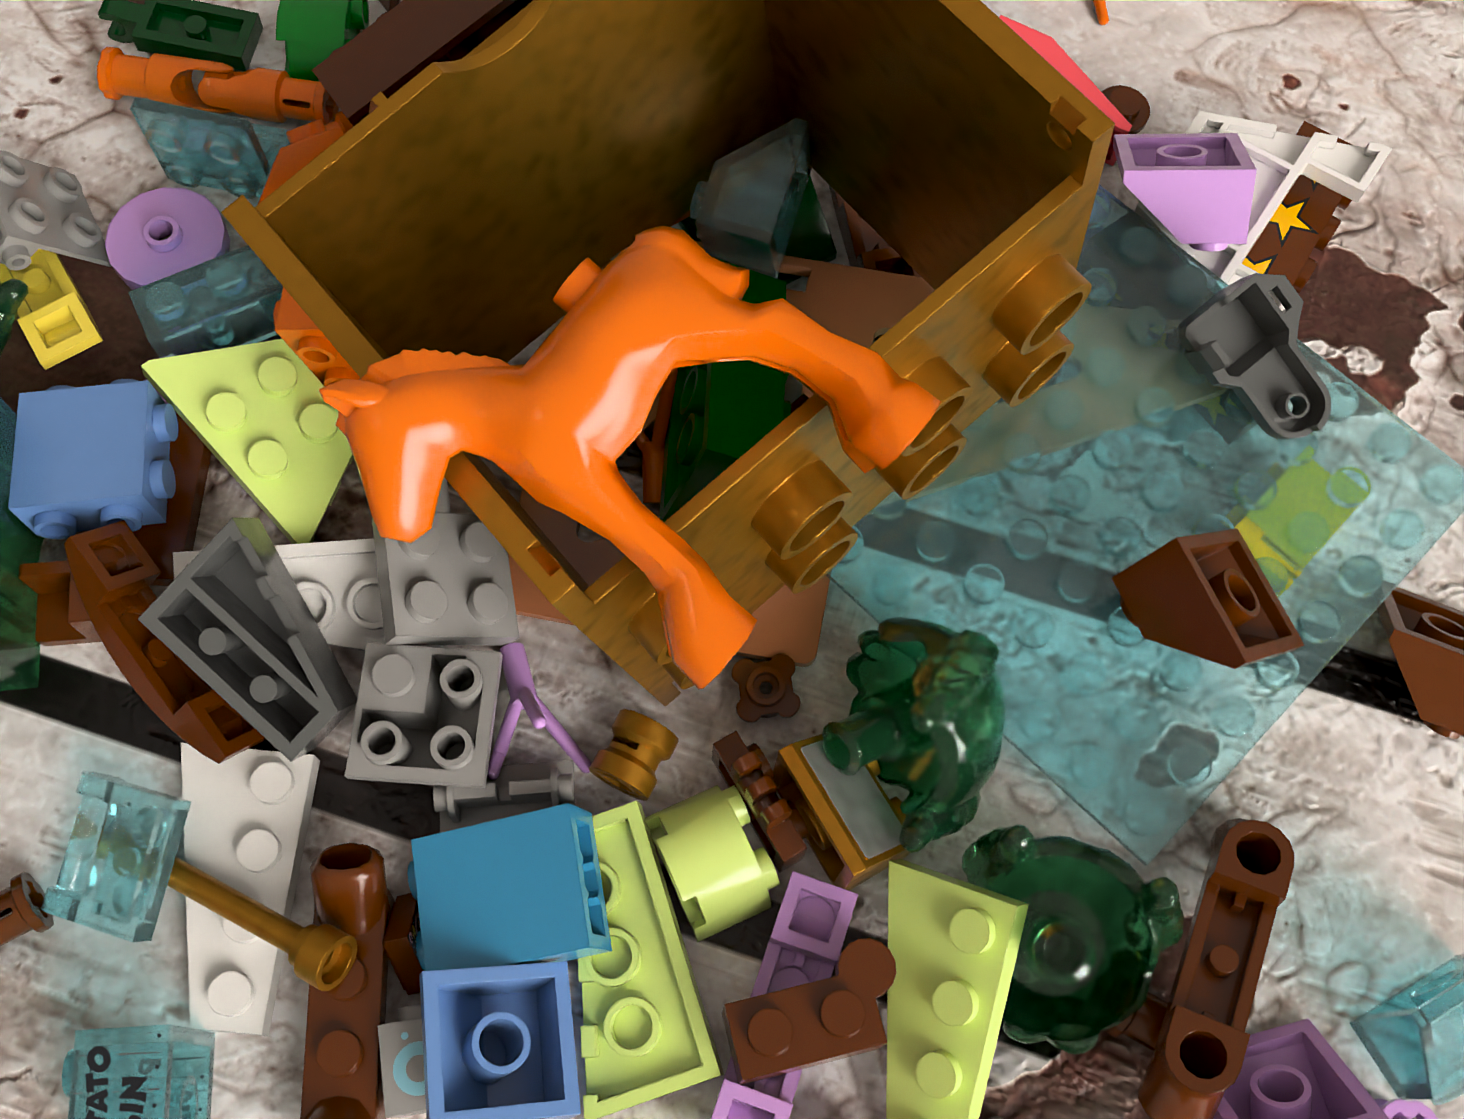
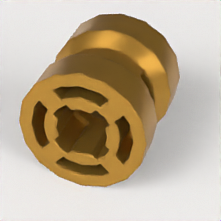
M621 709L611 727L613 739L608 748L598 750L589 767V771L601 781L622 793L647 801L657 784L655 771L660 762L670 759L679 739L673 732L657 721L633 710Z

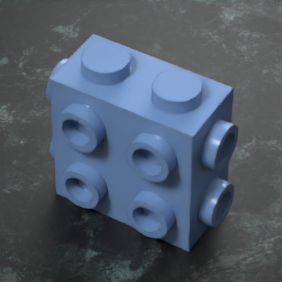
M118 379L110 384L85 387L57 385L48 388L46 391L19 393L8 509L34 534L49 539H67L75 535L76 532L93 530L122 520L127 523L132 532L139 530L142 525L166 523L167 498H173L176 490L175 474L169 461L170 442L176 441L178 437V421L173 406L170 403L165 404L149 380Z

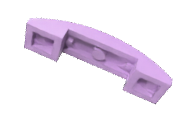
M792 871L750 998L830 978L840 955L858 894ZM731 1056L711 1119H789L793 1107L792 1101L802 1069L740 1085L737 1081Z

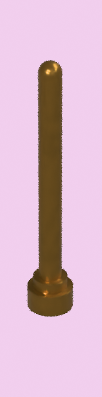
M94 817L86 823L84 835L89 842L286 952L289 963L294 966L295 975L321 991H329L335 988L350 971L357 954V941L353 936L331 924H322L320 926L311 924L304 928L105 817Z

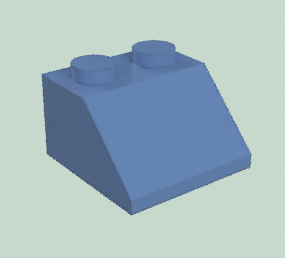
M567 961L422 971L419 974L426 1119H571L581 1114Z

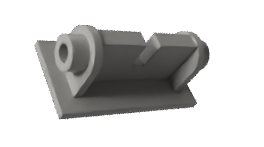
M573 760L502 765L497 779L490 780L487 778L486 789L434 785L433 801L435 811L440 812V833L566 803L576 806Z

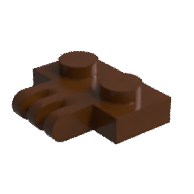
M737 730L713 743V763L728 788L735 785L750 816V825L778 872L781 873L801 861L808 849L803 841L804 838L809 836L807 825L798 809L790 800H780L777 796V785L772 779L774 778V773L762 750L756 743L746 747Z

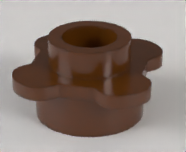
M777 654L771 661L756 663L744 658L735 663L731 674L732 679L739 684L740 700L736 705V712L743 721L755 723L760 717L771 718L777 715L783 718H791L798 712L801 701L799 696L793 692L791 678L795 673L796 666L789 656ZM767 682L771 684L772 691L769 694H763L759 688L762 683Z

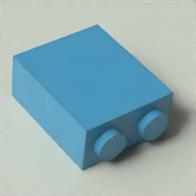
M566 803L411 840L413 860L409 863L407 874L410 891L415 900L418 901L421 930L418 931L416 937V951L419 963L424 971L563 962L612 951L591 812Z

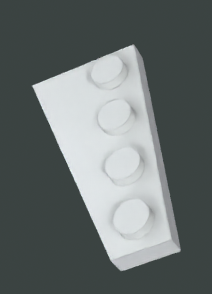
M374 538L274 545L327 644L365 651L366 643L385 644ZM202 550L173 552L174 579ZM406 645L444 648V645Z
M181 743L184 861L291 920L320 760L315 755L305 754L290 762L279 751L247 749L218 764L189 744ZM186 897L190 1028L269 1036L284 951Z

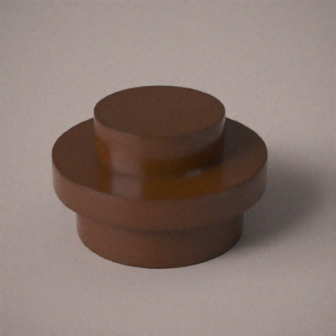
M1121 85L1111 86L1102 91L1107 99L1132 125L1129 134H1137L1145 127L1150 116V106L1147 99L1139 91Z

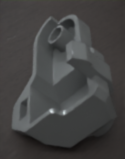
M1254 273L1223 288L1178 325L1177 337L1186 349L1184 350L1185 357L1199 375L1204 374L1213 386L1233 389L1259 427L1267 435L1280 440L1301 438L1314 431H1320L1327 423L1331 413V397L1326 385L1297 346L1299 321L1304 301L1285 275ZM1271 290L1274 292L1285 308L1283 311H1281L1268 292ZM1289 400L1293 405L1292 413L1288 407Z

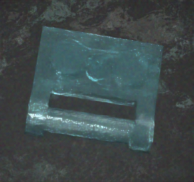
M82 771L76 793L82 795V799L56 886L47 888L41 910L130 942L151 941L191 801L128 783L124 779L112 775Z

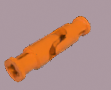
M115 47L104 48L97 65L98 86L106 99L120 100L125 95L149 99L155 106L217 114L235 112L251 119L285 123L288 118L312 122L322 118L325 125L335 120L334 114L339 110L338 105L320 81L290 78L287 71L257 67L245 72L234 71L232 66L221 62L154 53L150 58L124 55L120 48ZM193 70L205 71L203 79L198 84V94L194 90L191 79Z

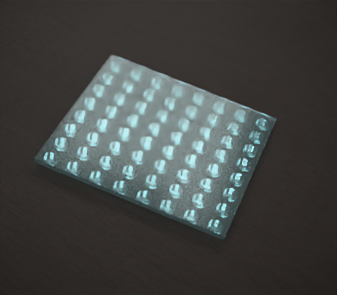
M1099 185L1076 268L1092 284V289L1083 305L1060 329L1074 344V349L1067 361L1042 388L1023 403L1010 407L1000 398L964 429L961 434L967 439L965 447L954 462L929 486L906 500H903L893 491L852 527L858 534L857 541L847 555L826 576L1146 866L1464 512V468L1299 339H1297L1298 348L1330 393L1331 413L1327 423L1320 431H1314L1307 436L1280 440L1267 435L1259 427L1233 389L1213 386L1204 374L1199 375L1185 357L1184 350L1186 349L1177 337L1178 325L1220 290L1229 285ZM1289 400L1288 407L1292 413L1293 405ZM1238 528L1305 645L1295 651L1237 669L1145 639L1139 628L1127 619L1120 605V593L1111 578L1176 537Z

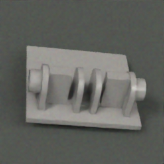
M0 151V263L6 265L10 270H22L31 264L33 254L38 249L111 267L102 232L93 217L82 192V186L76 176L58 167H48L17 157L10 152Z

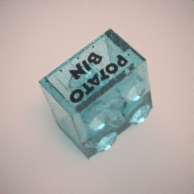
M171 1024L75 1030L74 1049L67 1053L62 1069L63 1091L70 1098L68 1119H211L215 1032Z

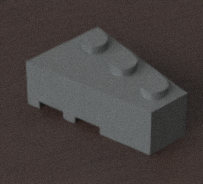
M232 517L138 618L145 627L290 762L314 750L357 703V697L259 518Z

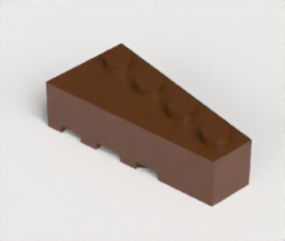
M403 0L390 11L380 15L373 24L344 46L334 50L327 59L313 68L312 71L346 118L355 126L369 114L371 99L380 91L388 99L432 62H449L462 59L533 0Z

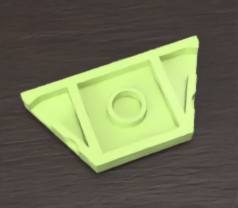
M277 339L153 359L142 364L143 375L173 406L176 413L292 544L313 543L318 526L328 506H331L341 485V479L354 457L346 436L336 426L338 410L324 402L319 392V389L325 386L285 341Z

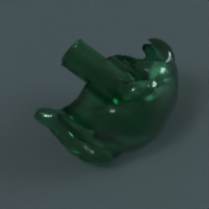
M892 617L883 620L878 625L877 630H867L858 636L857 644L861 652L855 653L846 662V675L849 681L857 688L858 694L852 700L847 718L838 722H829L824 727L822 745L826 757L840 773L847 776L855 775L860 768L877 760L881 771L877 775L880 782L900 786L909 791L907 798L900 804V809L906 817L901 827L899 842L904 849L913 853L923 849L930 841L960 831L975 817L981 800L979 791L992 777L1000 758L1006 719V701L1001 681L996 671L1000 650L986 634L971 630L957 632L941 624L917 618Z
M1019 824L1009 827H997L985 833L977 841L972 842L962 856L961 866L967 876L968 883L1029 904L1001 1022V1028L1008 1037L1023 1044H1033L1046 1040L1069 1054H1082L1094 1048L1100 1031L1119 1025L1142 1008L1147 999L1160 953L1178 943L1183 933L1184 915L1179 901L1178 888L1173 881L1167 877L1144 881L1128 862L1108 849L1098 848L1061 835L1034 838L1027 827Z

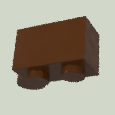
M858 939L849 943L839 955L834 977L724 1004L722 1018L738 1084L744 1085L877 1050L887 1044L876 998L887 992L896 976V962L891 951L882 942L874 939Z

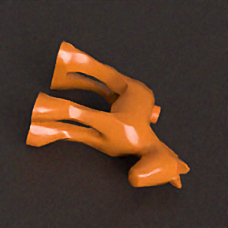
M667 226L650 228L634 235V242L628 248L622 250L604 269L599 267L589 257L582 261L561 285L553 298V302L567 314L525 364L510 365L498 358L486 355H470L464 351L455 355L450 351L441 353L436 349L427 350L422 348L420 351L402 350L400 354L368 365L367 373L359 380L343 379L319 389L324 402L338 410L336 426L347 438L359 470L372 518L381 537L413 543L432 528L442 481L450 458L464 451L488 459L509 475L539 503L562 512L610 540L645 573L657 592L668 653L672 657L673 663L698 690L704 689L720 674L746 642L757 619L729 596L706 561L683 538L641 503L618 471L616 460L641 433L656 395L672 369L715 362L752 361L792 375L827 403L844 453L865 474L875 467L883 470L897 459L931 420L941 403L940 400L916 382L901 378L877 352L829 332L784 298L757 304L742 301L749 287L750 269L735 267L711 257L684 230Z

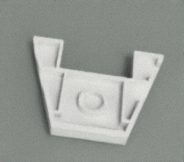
M1199 111L1184 134L1238 133L1257 169L1247 244H1228L1226 249L1214 252L1196 250L1191 248L1189 244H1181L1141 201L1136 206L1135 215L1214 296L1220 290L1239 279L1258 273L1243 265L1242 262L1299 175H1304L1358 203L1392 148L1374 142H1369L1366 148L1338 143V136L1315 132L1311 138L1276 131L1277 125ZM1272 290L1268 292L1281 311H1283L1285 308Z

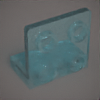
M139 97L134 98L130 107L134 118L167 178L186 187L195 188L201 185L225 190L237 197L243 194L246 199L260 198L278 150L290 145L286 132L289 130L251 123L242 118Z

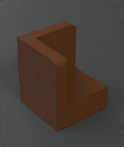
M68 560L19 565L18 578L38 594L35 640L42 646L102 642L81 600Z

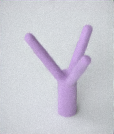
M514 642L501 647L499 652L503 655L502 667L510 701L489 761L487 778L490 780L498 778L521 710L526 711L535 728L541 729L545 727L583 773H589V767L592 762L537 696L524 645Z

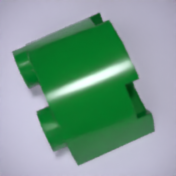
M280 0L277 11L276 40L285 41L286 63L284 71H287L290 78L319 81L312 69L327 59L334 50L344 46L360 34V30H365L369 26L368 0Z

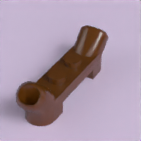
M1242 818L1227 820L1216 828L1211 839L1209 863L1154 1053L1138 1089V1099L1145 1113L1151 1119H1213L1225 1090L1235 1083L1242 1069L1250 1034L1245 1033L1277 907L1286 899L1294 869V851L1289 839L1280 829L1268 822Z
M345 843L326 848L313 860L310 866L314 897L313 924L317 926L331 924L353 936L357 941V954L350 971L335 988L329 991H321L309 984L300 1119H386L384 1095L382 1092L378 1025L385 1024L388 955L382 945V941L394 904V898L387 888L384 858L380 851L364 844Z

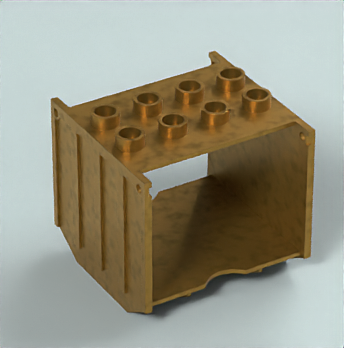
M533 0L462 59L449 62H432L388 99L380 91L371 99L369 114L256 207L242 194L221 213L360 378L367 373L368 365L400 354L402 350L420 351L422 348L427 350L436 349L441 353L450 351L455 355L464 351L470 355H486L508 363L566 314L563 309L553 302V298L561 285L582 261L589 257L599 267H602L617 253L630 246L635 240L634 235L654 227H670L726 180L721 162L725 157L789 124L793 150L935 290L869 346L868 349L877 352L901 378L916 382L940 400L941 403L931 420L897 459L883 470L875 467L865 474L844 453L827 403L816 394H813L664 522L706 561L729 596L752 614L784 585L792 593L797 594L823 578L854 546L858 534L852 527L893 491L903 500H906L929 486L954 462L965 447L967 439L961 434L964 429L1000 398L1010 407L1023 403L1042 388L1067 361L1074 349V344L1060 329L1075 315L1092 289V284L1076 268L1115 123L980 0ZM462 451L450 458L444 478L561 614L665 707L681 694L672 682L675 681L681 689L694 686L673 663L672 657L668 653L657 592L640 568L625 555L589 586L478 455Z

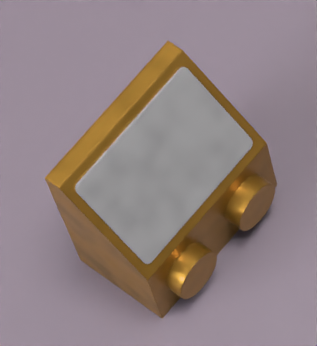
M841 727L791 743L778 751L773 770L774 778H772L777 785V792L781 799L790 800L804 819L809 831V836L805 839L832 885L849 891L888 868L889 860L903 859L915 848L917 843L912 837V834L917 831L915 822L907 807L897 796L889 800L876 779V776L881 773L879 764L871 749L862 739L854 742L846 728Z

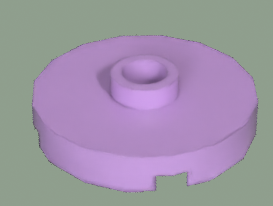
M166 187L141 193L123 205L109 223L105 240V248L110 265L127 286L143 294L142 291L156 293L159 298H177L194 293L211 282L222 269L221 260L225 256L226 250L229 253L230 237L219 210L205 196L186 188ZM171 235L167 239L161 240L162 238Z

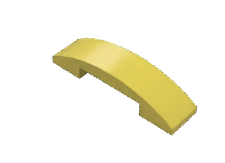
M38 249L31 257V264L25 269L14 271L0 263V282L19 316L17 321L39 363L47 370L102 342L103 339L87 305L58 253Z

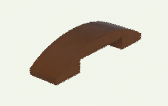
M122 520L70 536L64 543V547L84 607L108 653L148 707L182 740L218 764L266 740L264 736L138 620L157 599L149 586L161 574V571L127 523Z

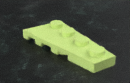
M637 800L592 816L612 951L578 958V981L582 983L583 1026H580L581 1057L585 1058L586 1095H583L584 1119H599L725 1075L651 833L645 821L642 804Z
M903 859L889 860L888 949L891 951L896 962V976L892 986L887 990L886 1119H979L1029 904Z

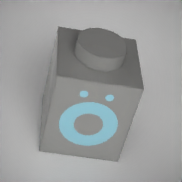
M421 1004L397 1009L398 1022L378 1025L385 1118H401L426 1113Z

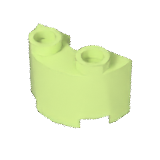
M716 785L645 818L653 843L670 876L679 902L697 942L772 908L768 890L780 885V881L765 848L760 847L754 851L751 848L742 826L751 822L750 816L735 785L725 790H721Z

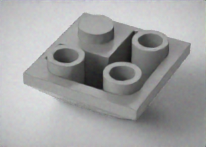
M366 643L345 777L354 780L486 789L503 658L502 653Z

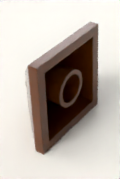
M1238 528L1176 537L1111 578L1120 593V605L1127 619L1139 628L1145 639L1233 669L1283 655L1305 645Z
M1375 579L1370 587V592L1421 720L1427 727L1442 736L1452 739H1458L1461 735L1464 736V612Z

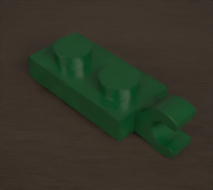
M103 0L98 12L100 19L112 21L107 33L110 39L121 43L134 42L138 51L221 62L232 66L234 70L242 72L248 70L263 31L258 13L195 0H145L144 5L127 0Z

